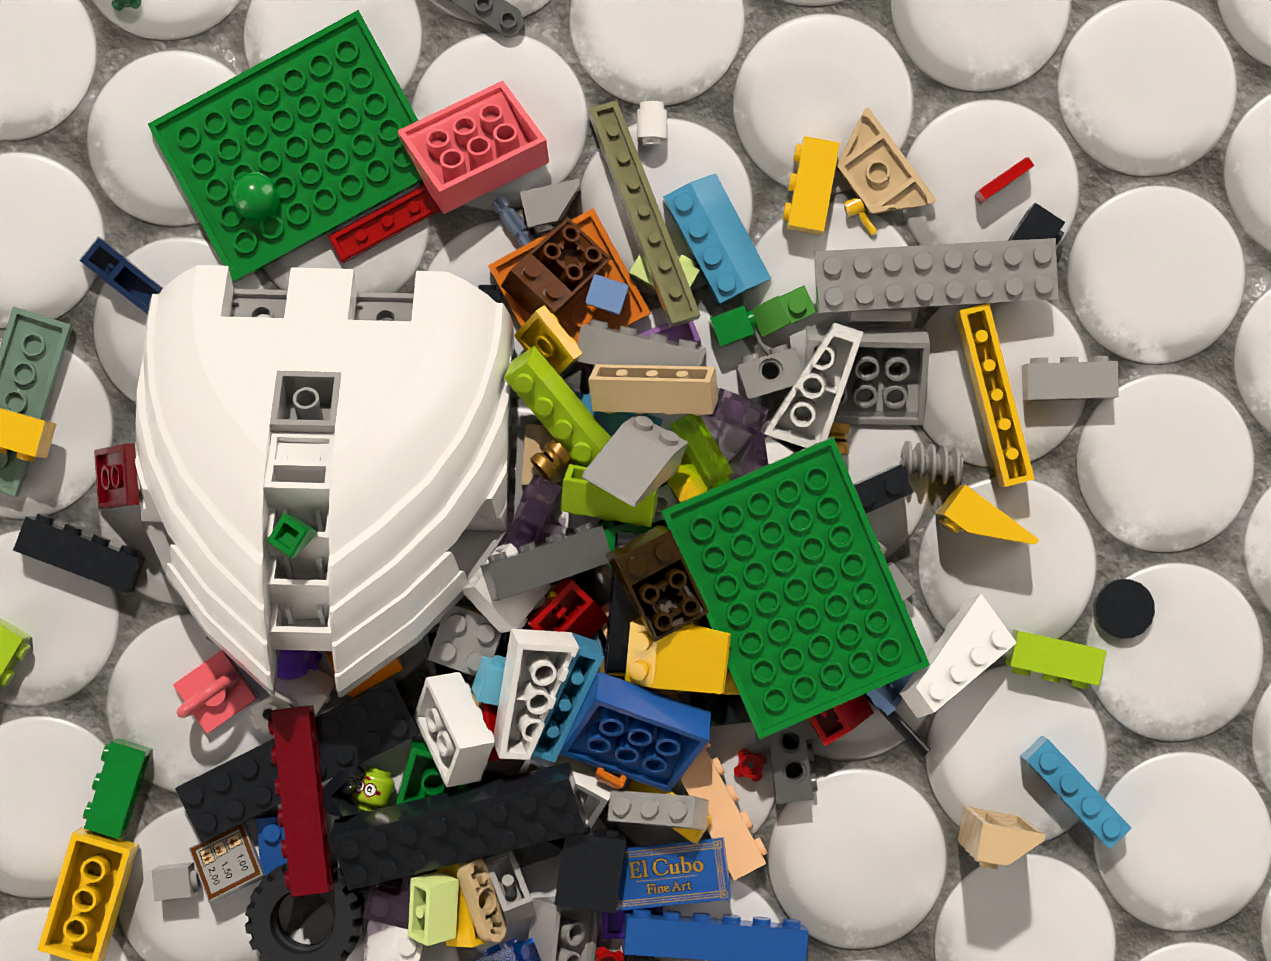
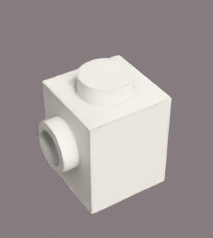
M271 695L249 707L252 711L249 717L257 730L261 729L264 734L269 731L268 717L272 716L271 710L295 706L275 695Z

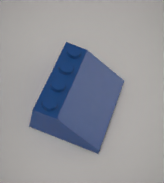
M598 672L559 754L670 792L710 740L711 712Z

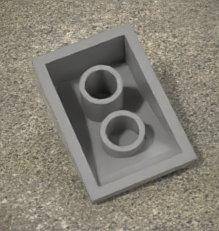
M635 414L620 426L583 472L582 478L635 507L678 472L688 442L678 437L673 431L665 430L654 424L651 419Z

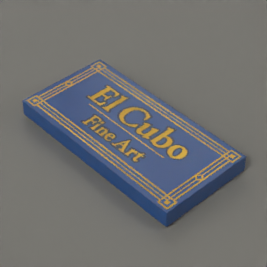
M724 837L700 839L698 844L691 841L625 847L616 911L730 900L732 898Z

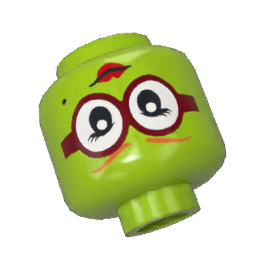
M368 766L367 770H364L367 775L358 783L360 786L351 794L352 798L359 802L358 808L365 811L387 807L395 787V781L390 778V772Z

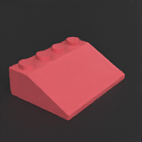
M504 81L498 82L397 131L428 192L443 214L549 163L546 138Z

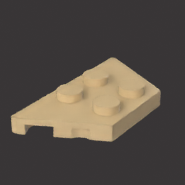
M869 107L866 108L836 164V169L858 199L863 202L870 215L932 205L936 201L935 197Z

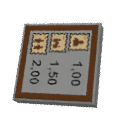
M244 822L189 848L205 895L211 904L266 877L248 827Z

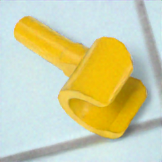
M857 198L844 202L847 215L852 217L858 214L871 236L874 235L877 230L867 217L863 202Z

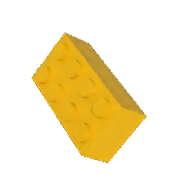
M82 827L72 832L38 945V951L72 961L105 960L139 844L116 839Z

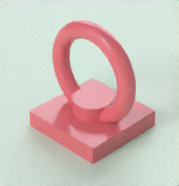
M223 650L173 684L184 700V703L176 711L179 718H186L193 714L207 734L258 699L231 658Z

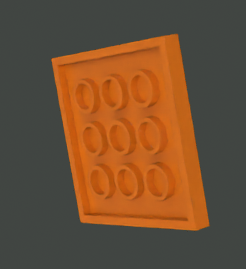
M594 208L572 219L587 236L612 258L597 275L629 285V290L619 317L608 313L607 310L586 304L591 280L565 309L556 316L565 332L578 343L581 325L585 323L590 324L591 319L609 323L608 328L619 330L620 326L629 327L651 315ZM552 231L488 265L521 327L532 315L505 291L501 285L509 271Z

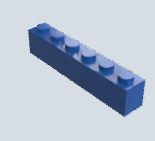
M641 908L633 909V912H625L622 950L625 955L711 961H806L809 930L801 924L800 920L783 919L782 923L771 922L770 918L756 916L753 917V921L741 920V916L725 914L723 919L711 918V914L694 912L693 917L681 916V912L674 910H664L663 915L651 914V910Z

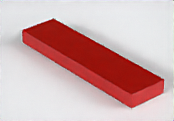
M424 184L334 232L328 238L341 262L344 264L441 212Z

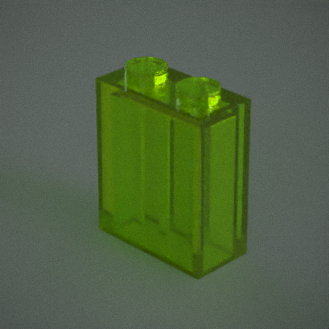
M687 414L669 425L671 431L688 442L684 453L706 488L710 486L714 488L731 481L728 475L732 474L733 470L701 416Z

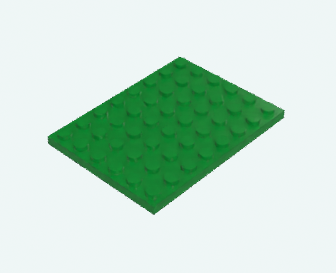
M359 10L148 123L153 136L223 265L229 267L231 279L234 283L423 182L397 132L419 120ZM260 172L269 177L277 189L280 198L275 213L266 220L253 222L238 213L233 205L231 198L232 185L237 178L245 173Z
M830 437L661 510L668 529L671 530L709 611L705 615L711 629L731 634L728 668L759 739L930 666L834 437Z

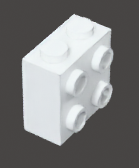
M510 543L498 546L490 556L501 552H506V555L509 556L518 552ZM480 568L469 580V584L463 588V594L500 633L511 631V629H521L528 621L527 615L545 601L546 597L544 595L551 586L546 584L500 601H491Z

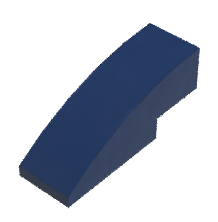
M99 236L79 259L80 262L146 314H148L152 294H159L163 289L161 285Z

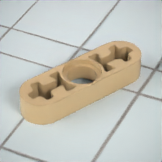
M480 859L462 862L459 864L457 877L477 935L483 942H500L506 934L507 926L487 866ZM481 893L485 896V905L482 909L479 906Z

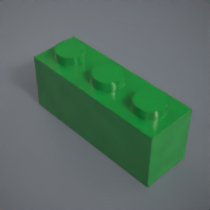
M120 738L105 745L101 755V761L104 762L101 773L98 772L92 784V790L95 791L92 802L89 801L83 813V819H86L84 829L116 839L126 835L152 748Z

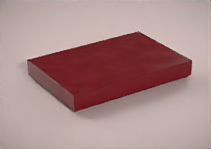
M135 443L120 444L94 451L99 510L139 505Z

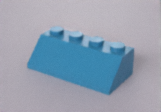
M716 173L692 181L663 196V203L693 260L697 263V267L718 307L772 279Z

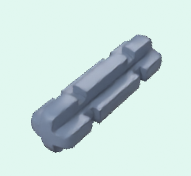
M499 196L491 203L493 210L497 215H501L500 219L513 237H517L516 241L521 247L535 240L531 232L526 231L527 227L514 209L509 208L510 204L504 196Z

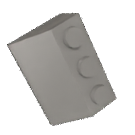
M555 896L532 898L536 916L530 918L526 961H595L600 911L554 905Z

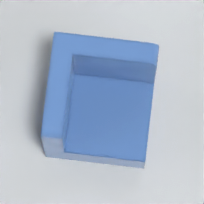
M594 274L587 294L586 304L607 310L608 313L620 317L629 285Z

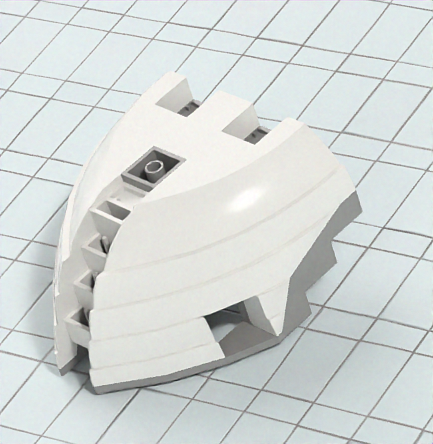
M196 265L173 279L159 294H152L146 321L144 353L136 396L137 452L135 465L140 484L141 521L169 583L206 635L271 695H275L280 650L332 651L338 697H343L417 644L464 596L463 588L469 584V580L481 568L480 566L486 562L487 557L498 546H501L508 536L509 496L511 489L509 465L513 414L512 387L506 382L504 376L511 361L514 360L513 322L503 303H496L489 295L449 272L416 271L414 293L357 292L354 269L291 268L288 290L234 289L228 266ZM262 314H265V315H268V316H270V317H269V318H258L257 316L262 315ZM383 318H391V319H393L394 321H380V320L383 319ZM283 513L297 517L317 531L315 537L294 559H291L266 542Z

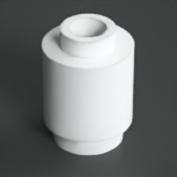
M659 101L640 102V109L637 110V140L643 141V146H660V141L667 139V110L664 109V103Z

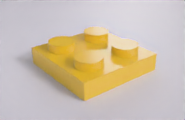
M545 305L536 310L514 335L526 351L535 346L560 376L582 354L576 341L565 332L559 324L557 317Z

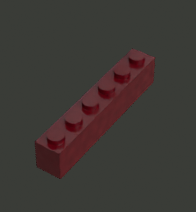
M314 705L271 710L272 716L268 717V729L270 735H274L275 747L271 749L273 765L278 768L279 777L275 778V793L277 797L281 796L282 809L278 810V822L280 828L284 827L285 840L281 841V851L283 858H287L288 871H285L284 874L285 886L287 890H291V897L330 892L334 887Z

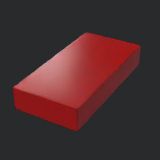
M1025 157L975 193L976 199L982 204L1024 175L1035 165L1029 157Z

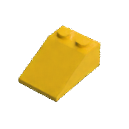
M967 485L956 486L936 512V515L941 518L939 524L951 533L955 532L958 534V532L1023 544L1036 545L1039 541L1037 537Z
M639 617L630 622L625 681L657 689L723 694L726 685L731 634L689 623L654 642Z

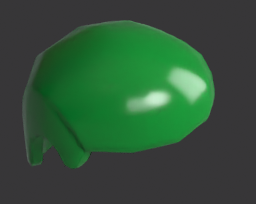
M260 172L245 173L237 178L232 185L231 198L233 205L242 217L255 222L266 220L275 213L280 198L274 183L269 177Z

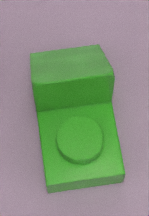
M805 285L781 296L778 295L751 309L762 338L817 313Z

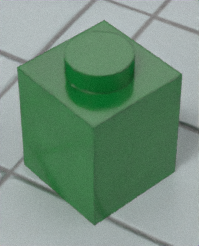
M744 305L714 316L709 320L719 348L752 337L755 334L753 328L757 327L752 311L746 312Z

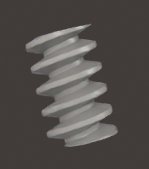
M910 441L904 442L900 453L899 465L901 464L903 470L906 471L908 480H911L914 472H918L919 481H923L926 473L930 474L931 483L935 482L938 475L942 476L943 484H947L950 476L954 478L955 486H958L961 481L964 458L963 454L960 456L958 447L952 448L948 454L947 447L942 445L936 453L934 444H929L926 451H924L923 444L920 442L916 444L913 450Z

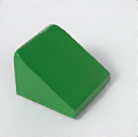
M283 513L266 542L291 559H294L315 537L317 531L297 517Z

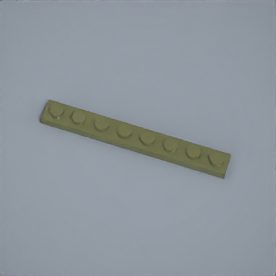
M617 100L589 108L588 116L670 328L698 320L701 314Z

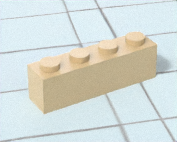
M595 364L588 379L592 411H600L607 414L633 412L638 415L646 413L675 415L678 413L704 416L713 414L718 401L716 369L711 366Z

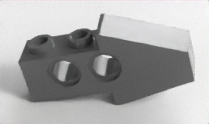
M805 719L762 739H759L756 733L757 745H769L776 803L783 804L813 800L812 792L818 791L815 773L810 774L809 762L814 761L812 743L807 744L806 739L818 738V735L809 719ZM787 732H794L798 736V741L793 747L782 745V737ZM797 762L801 764L802 770L798 776L789 777L786 775L785 769L789 763Z

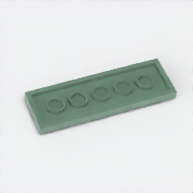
M13 306L0 345V408L44 419L73 325ZM8 449L7 454L0 453V492L19 497L30 461L16 458L17 452Z

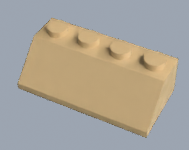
M964 806L958 842L965 848L966 852L970 853L969 856L974 857V861L979 862V866L998 869V865L1009 866L1045 841L1046 834L1022 816Z

